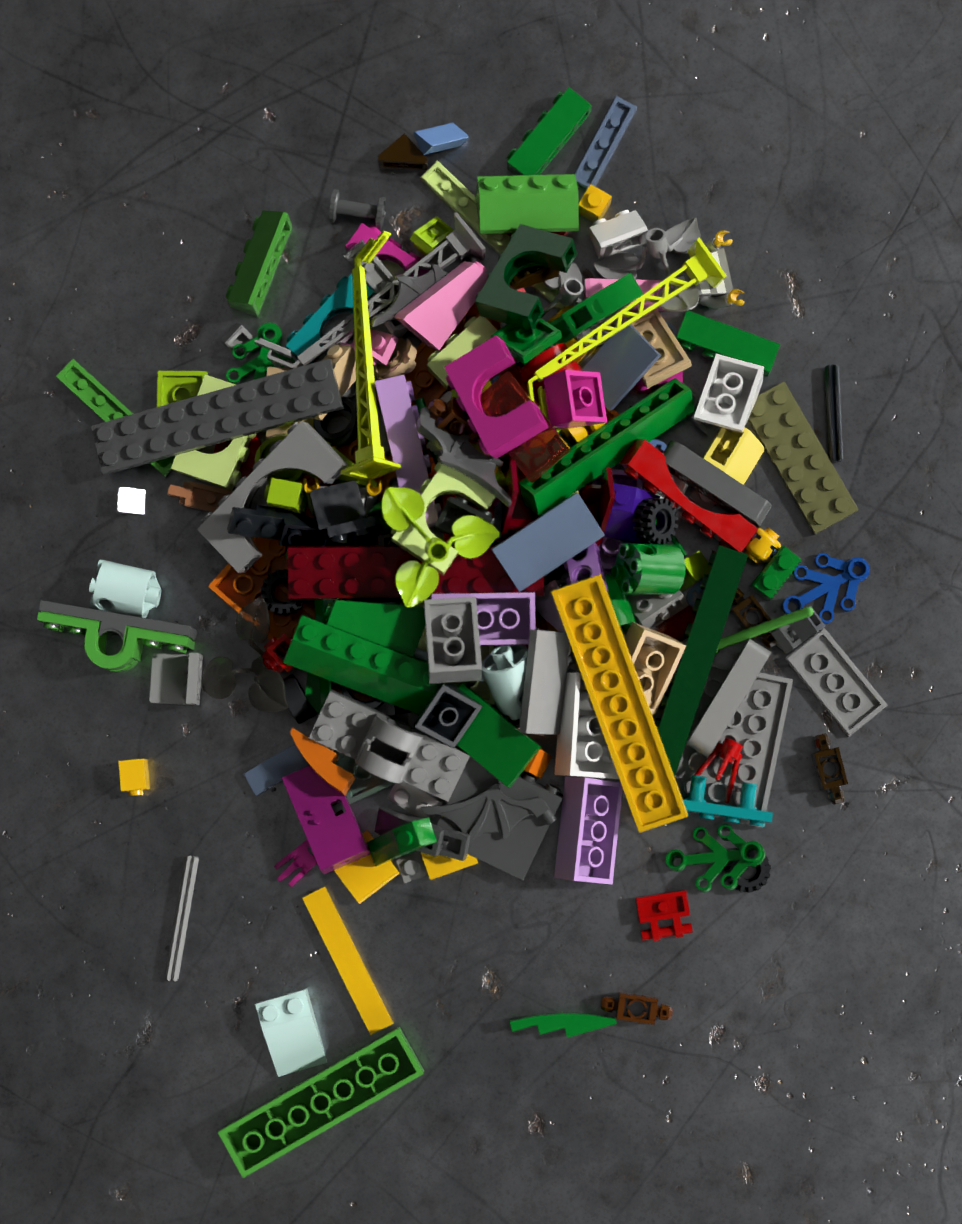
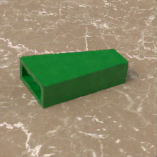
M334 599L332 604H327L323 614V618H326L325 624L411 657L414 656L425 627L424 606L406 607L400 604Z

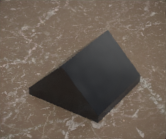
M441 683L413 726L455 748L483 706L454 684Z

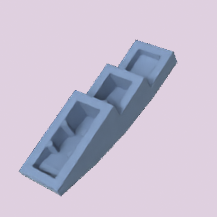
M296 744L247 771L244 773V776L255 796L282 782V777L309 766Z

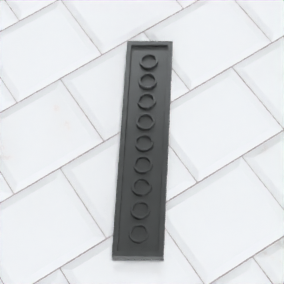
M326 359L91 426L102 474L108 475L344 408L332 360Z

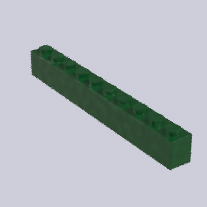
M720 545L717 552L712 550L708 565L712 566L709 575L704 574L700 586L704 593L702 599L696 598L692 610L693 613H696L694 623L688 622L684 634L685 637H688L686 648L680 659L678 671L675 670L669 683L673 685L670 695L664 694L660 708L665 709L662 719L656 718L655 721L674 777L748 554Z

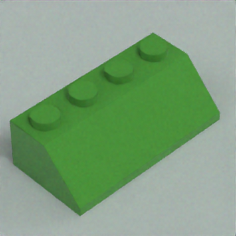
M576 174L477 176L476 205L480 234L515 233L520 224L548 232L579 231V202Z
M263 210L261 216L255 218L252 227L254 234L252 239H248L245 243L243 250L245 257L243 262L237 264L234 285L230 284L226 293L227 302L231 308L258 317L292 230V224L286 212Z

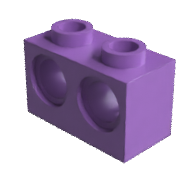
M596 542L563 563L565 570L569 571L570 577L566 578L567 585L601 574L608 592L601 554Z

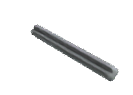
M187 855L184 858L164 979L167 981L175 982L179 979L199 861L196 856Z

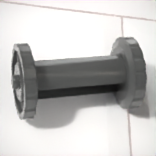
M333 189L329 203V222L334 223L337 215L342 214L375 220V227L381 230L384 217L386 216V197H380L377 205L340 200L339 190Z

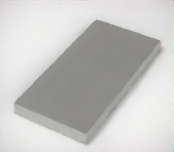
M824 627L784 659L847 737H850L888 706Z
M530 630L520 733L560 735L570 644L566 632Z

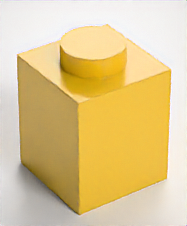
M590 184L579 202V214L592 222L602 219L611 204L612 196Z
M147 759L119 761L120 787L122 792H128V796L144 795L143 790H150Z

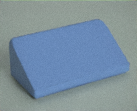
M454 123L413 133L423 155L462 146L469 139V136Z

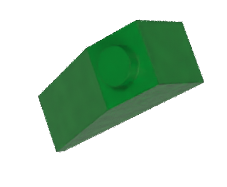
M425 818L392 829L367 842L374 865L379 866L436 843L437 840L429 818Z

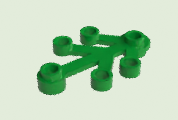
M274 323L261 325L258 329L257 337L243 345L237 344L233 347V357L236 360H243L247 353L260 347L255 344V340L259 338L282 346L280 343L282 339L281 329ZM272 331L274 337L271 339L267 338L265 332ZM261 347L259 356L238 368H230L226 373L227 381L236 384L242 377L254 370L256 371L253 380L264 377L265 372L267 373V367H274L273 363L267 358L269 350ZM242 348L244 355L237 356L235 350ZM275 352L279 359L283 361L289 360L292 364L295 363L293 358L290 359ZM236 372L239 377L236 380H232L229 378V374Z
M722 824L718 828L719 837L724 841H730L739 849L728 851L709 835L706 828L700 826L694 829L693 837L698 843H704L713 852L684 855L682 851L674 849L667 853L665 861L667 866L675 872L682 871L686 866L714 863L703 876L698 877L696 880V887L703 893L711 890L712 881L730 861H738L730 873H726L721 877L722 886L726 890H733L737 886V879L748 866L755 867L763 862L765 858L763 846L756 841L745 842L734 833L730 825ZM730 829V833L727 836H723L722 831ZM701 831H704L705 836L701 839H698L697 834ZM751 851L757 852L754 858H749L748 855ZM677 858H681V864L675 866L674 860ZM733 878L731 885H725L726 879ZM707 880L708 885L705 888H701L700 883Z

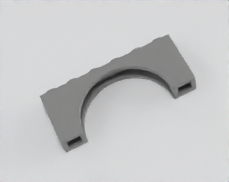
M302 421L294 423L288 429V435L282 441H277L270 448L269 451L271 453L265 459L262 458L252 467L254 471L248 477L244 476L236 483V489L231 495H225L218 502L219 507L213 513L209 512L201 520L202 525L197 530L238 573H246L262 556V553L256 547L252 536L228 534L227 526L233 507L250 509L253 498L259 488L269 478L280 472L291 469H303L315 474L325 483L332 484L341 475V470L349 467L309 423Z

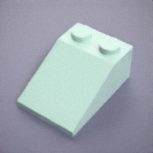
M307 988L255 1004L278 1077L327 1063Z

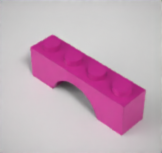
M362 223L345 246L346 252L361 239L365 243L370 238L376 240L381 231L373 225L366 226ZM392 238L387 240L376 254L380 261L394 262L405 272L421 260L419 256L412 252L409 254L401 249L402 246ZM419 269L418 277L428 273L429 270Z

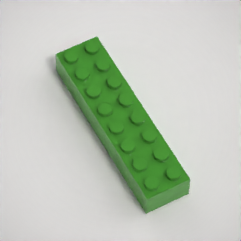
M399 1026L221 1128L218 1134L242 1178L423 1075L424 1069Z

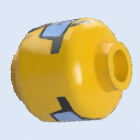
M769 527L765 531L758 528L745 547L746 551L744 553L748 554V557L759 565L762 562L768 564L781 547L780 542L777 541L779 535Z

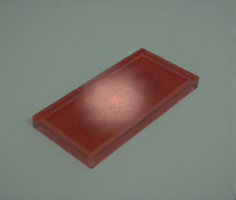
M509 371L503 374L480 396L482 409L490 417L503 416L529 400L534 403ZM543 413L542 415L549 428L507 452L512 460L516 461V465L531 483L535 482L571 450Z

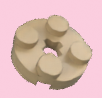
M399 338L387 365L376 363L373 366L374 375L379 380L400 376L404 373H410L416 366L414 361L417 354L416 346L409 339L405 341L403 338Z

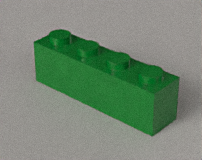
M570 87L564 93L562 91L559 92L553 100L554 106L549 112L545 110L537 120L539 124L535 129L532 130L530 128L523 136L521 146L518 149L514 147L506 158L508 160L507 169L515 176L540 175L590 115L592 105Z
M689 310L685 313L676 337L683 350L701 352L702 356L709 360H714L715 355L720 354L764 366L763 376L768 377L780 347V344Z

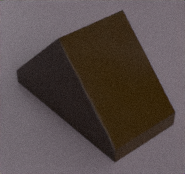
M405 133L378 155L379 168L428 170V159Z

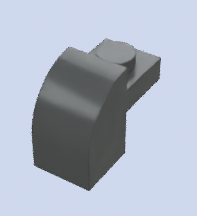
M814 609L812 616L780 627L771 633L776 645L784 650L786 654L826 626Z

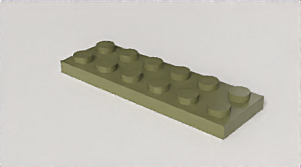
M785 381L758 395L748 421L761 444L765 447V451L813 534L816 535L859 510Z

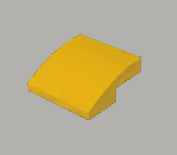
M368 830L362 833L366 844L374 839ZM371 854L334 870L359 904L400 874L392 861L375 866Z

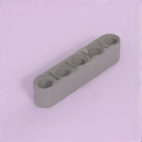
M751 639L747 641L686 745L707 758L709 757L769 658L771 651Z

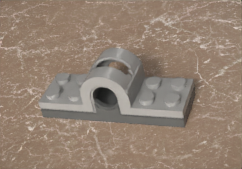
M332 689L309 735L310 739L355 759V763L380 778L394 783H402L404 781L449 802L470 757L461 748H453L411 725Z

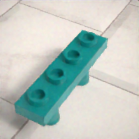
M692 775L689 798L683 799L688 816L689 811L698 812L699 818L714 820V816L719 815L725 816L724 821L739 823L740 819L750 820L749 825L765 827V822L772 823L773 812L760 811L754 807L757 784L743 782L739 805L732 807L706 803L704 794L707 777Z

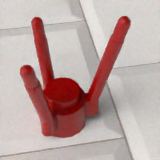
M725 738L722 744L717 743L714 751L694 774L700 776L719 754L718 758L723 761L715 777L718 781L724 773L727 764L733 763L724 801L725 804H728L730 801L739 762L743 756L740 753L743 746L729 738Z

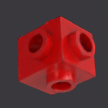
M285 634L279 639L273 637L264 646L266 651L261 656L264 659V665L271 672L276 671L278 674L284 670L288 673L294 668L283 663L292 638H288ZM277 654H281L283 656V660Z

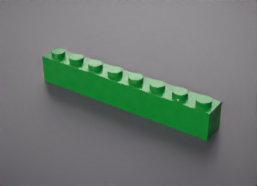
M676 378L672 379L520 481L518 484L523 504L537 516H541L603 474L606 467L612 468L618 464L636 439H645L650 442L695 411L691 389Z

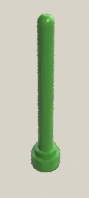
M805 607L721 638L715 657L720 652V649L810 617L814 613L813 608Z

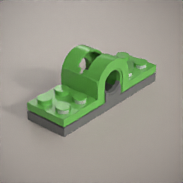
M40 601L39 611L41 612H38L37 621L44 623L43 627L51 631L63 632L64 628H66L68 632H72L75 635L85 636L83 649L86 651L89 659L97 666L111 672H125L132 669L139 661L141 662L144 645L154 649H162V645L168 646V649L173 652L186 654L187 650L194 651L195 642L193 640L196 641L197 630L191 626ZM115 635H120L122 640H124L121 650L117 654L109 656L106 652L107 640Z

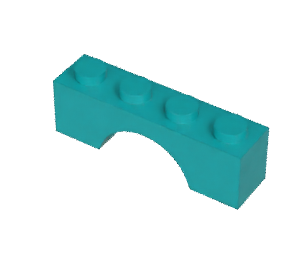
M352 273L348 277L344 276L336 285L337 290L332 295L327 294L319 305L321 307L315 314L311 312L304 319V326L299 331L295 330L288 336L286 340L288 343L285 346L296 359L297 356L322 338L323 328L332 317L342 313H354ZM366 285L368 301L375 293ZM319 356L311 362H309L308 364L314 363L319 358Z

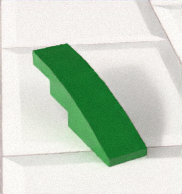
M577 1012L534 1014L509 1020L512 1032L535 1025L538 1026L540 1035L565 1028L567 1038L617 1024L614 1017Z

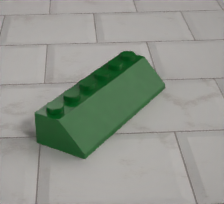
M304 615L300 617L283 661L285 664L419 715L441 684H429L428 663Z

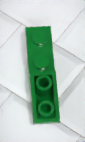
M632 273L608 285L550 322L549 324L560 330L562 338L553 345L566 344L592 326L643 296L644 294Z

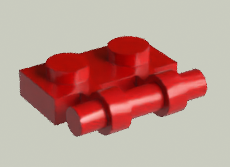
M686 890L635 898L639 923L650 922V929L641 931L642 941L652 939L655 942L660 941V938L670 936L681 938L683 934L693 933L692 924H681L680 918L690 916ZM672 918L673 926L659 928V920Z

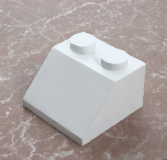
M624 210L617 213L613 219L606 221L604 218L593 222L592 226L589 227L588 234L600 261L611 255L645 244L648 229L636 210L632 212Z

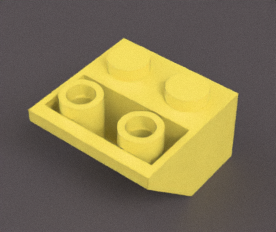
M720 427L702 458L744 485L764 452L765 447L745 427L742 433Z

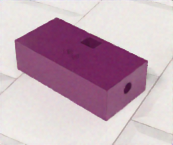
M310 765L282 777L316 862L323 874H327L371 854L346 796L325 782ZM342 802L346 812L336 816L332 806Z

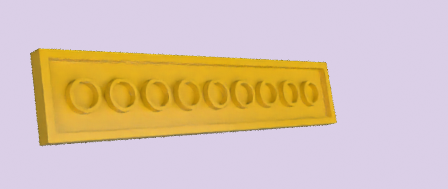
M601 574L553 590L551 593L639 833L688 817L685 804Z

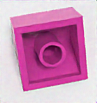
M563 370L543 377L550 428H575L607 422L600 372Z

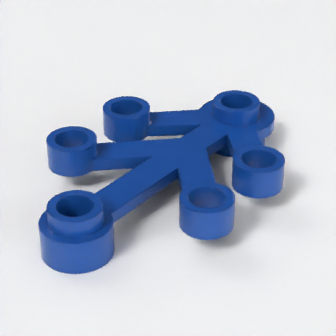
M826 553L818 554L814 560L815 565L820 569L828 566L844 571L837 576L809 570L806 566L799 565L793 572L796 580L803 581L807 579L821 583V585L800 597H787L782 604L783 612L785 614L794 612L788 609V603L790 602L796 604L795 611L802 609L804 605L827 593L823 610L819 612L818 616L824 624H829L834 619L833 610L839 587L848 580L846 597L841 599L840 608L845 612L853 610L856 606L855 596L859 582L864 581L870 573L869 564L863 558L854 557L846 562L832 558ZM821 556L825 557L827 560L826 565H821L818 562V558ZM853 566H859L861 573L858 575L854 574L852 571ZM797 569H803L805 576L799 577ZM844 600H850L852 602V607L846 608L844 606ZM828 612L831 616L830 620H824L822 613Z

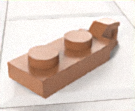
M192 481L189 483L184 482L183 487L170 484L168 489L169 496L180 499L179 504L212 513L219 507L218 502L225 495H231L233 492Z

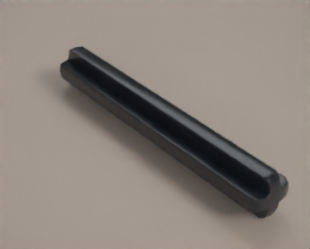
M833 364L825 367L828 457L831 462L835 463L843 460L839 366Z

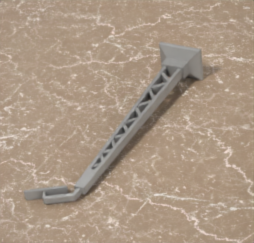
M456 212L454 214L455 230L446 236V241L403 273V275L410 277L414 273V277H418L419 269L430 271L431 264L426 263L437 255L438 265L442 270L457 259L462 260L470 253L482 261L485 260L486 248ZM450 246L455 254L442 262L443 250ZM398 280L393 281L368 301L369 321L381 311L390 307L397 296V294L394 296L395 287L399 288ZM390 292L389 300L381 299ZM374 304H381V306L373 310ZM354 313L297 356L298 360L293 364L271 356L272 352H276L291 359L292 356L289 349L262 338L255 340V344L269 350L267 358L270 361L290 369L297 368L301 364L305 366L354 332Z

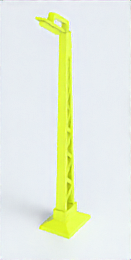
M384 230L376 240L370 238L355 257V268L352 269L358 450L355 451L356 464L341 470L340 474L368 481L370 478L371 480L401 468L400 464L385 460L384 447L380 445L365 268L362 267V261L370 263L390 237L391 233Z
M700 237L687 250L690 259L685 261L679 270L534 373L535 376L527 382L529 400L534 403L533 382L536 380L541 382L543 377L552 375L692 285L697 286L704 280L713 288L717 287L727 275ZM685 271L691 281L686 282L676 279V277ZM669 284L680 287L668 295ZM663 287L662 297L652 296L653 293ZM645 301L655 302V304L643 311ZM639 304L638 313L629 312V310ZM622 316L631 318L621 325ZM615 320H617V321H616V327H610V326H608V325H610L612 322H614ZM602 331L609 332L603 337H601ZM596 334V340H591L590 338ZM583 344L589 345L583 349ZM542 386L538 388V407L546 423L549 424L545 389H542Z

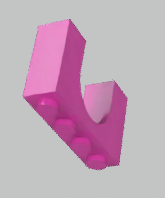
M497 335L444 367L448 374L445 377L447 383L452 390L456 389L459 395L456 400L461 409L467 411L470 417L467 420L470 428L474 433L477 432L481 439L478 441L480 448L486 455L490 454L496 459L549 428L539 407L531 400L503 416L490 417L484 413L481 406V392L484 385L490 378L515 363L505 342Z

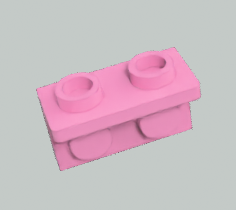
M370 329L373 366L376 363L387 365L399 338L393 334ZM355 337L352 344L341 342L340 345L352 346L355 350Z

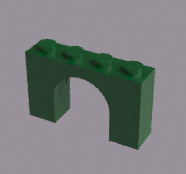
M520 224L516 232L511 235L509 244L504 252L499 255L498 262L493 271L488 274L487 281L482 290L478 291L475 304L480 316L533 331L544 313L540 298L509 287L510 282L518 272L532 266H542L567 273L577 256L573 238Z

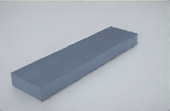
M617 96L614 97L574 173L576 174L578 187L587 190L590 184L596 187L637 110V106Z

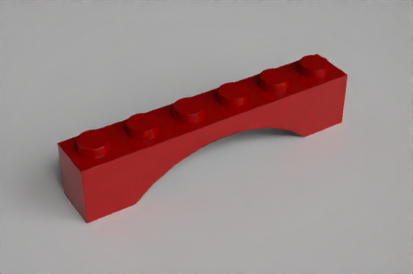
M636 439L620 461V464L626 468L624 472L629 477L635 480L639 478L645 483L643 487L654 495L658 493L664 499H668V502H672L674 504L673 507L682 512L681 517L690 524L695 522L701 527L699 531L710 539L714 537L720 542L718 546L720 545L742 553L758 530L740 514L713 513L691 502L673 481L666 464L665 455L647 440Z

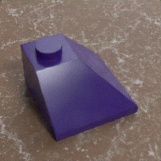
M613 483L615 501L604 537L637 544H647L641 542V538H637L636 533L638 531L633 529V526H636L633 518L637 517L634 511L639 509L637 505L639 502L643 503V499L660 498V496L637 487Z

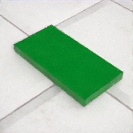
M462 683L459 689L483 707L457 745L506 787L510 788L541 747L525 733H520L519 728L466 684Z

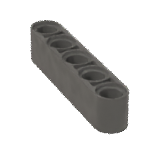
M673 440L669 442L663 454L665 455L668 470L672 475L730 513L740 514L756 528L761 526L772 507L769 501L684 445Z

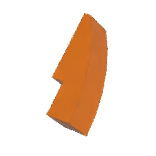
M292 728L290 734L308 764L332 788L346 796L356 778L350 772L336 765L339 756L329 748Z

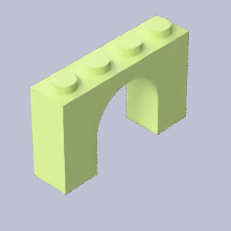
M204 375L197 396L231 387L235 384ZM257 433L233 439L227 448L218 453L206 454L193 450L176 455L171 469L177 473L232 491L241 478V472L239 471L242 462L245 463L249 456L250 450L248 446L250 440L254 439Z
M438 462L434 468L437 473L433 479L427 478L419 490L422 492L421 497L424 500L425 509L423 515L415 520V522L430 538H434L436 536L427 526L425 513L430 503L436 498L446 494H454L465 498L478 508L488 510L496 497L473 479ZM412 524L404 531L392 529L391 533L394 535L392 537L393 543L422 562L429 558L425 552L426 540ZM451 547L445 560L441 562L434 561L432 564L429 563L427 565L434 567L438 573L444 575L456 558L458 551Z

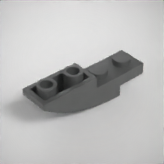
M379 807L374 832L382 835L399 826L423 818ZM431 824L437 842L416 850L435 857L443 855L464 861L467 858L471 835Z

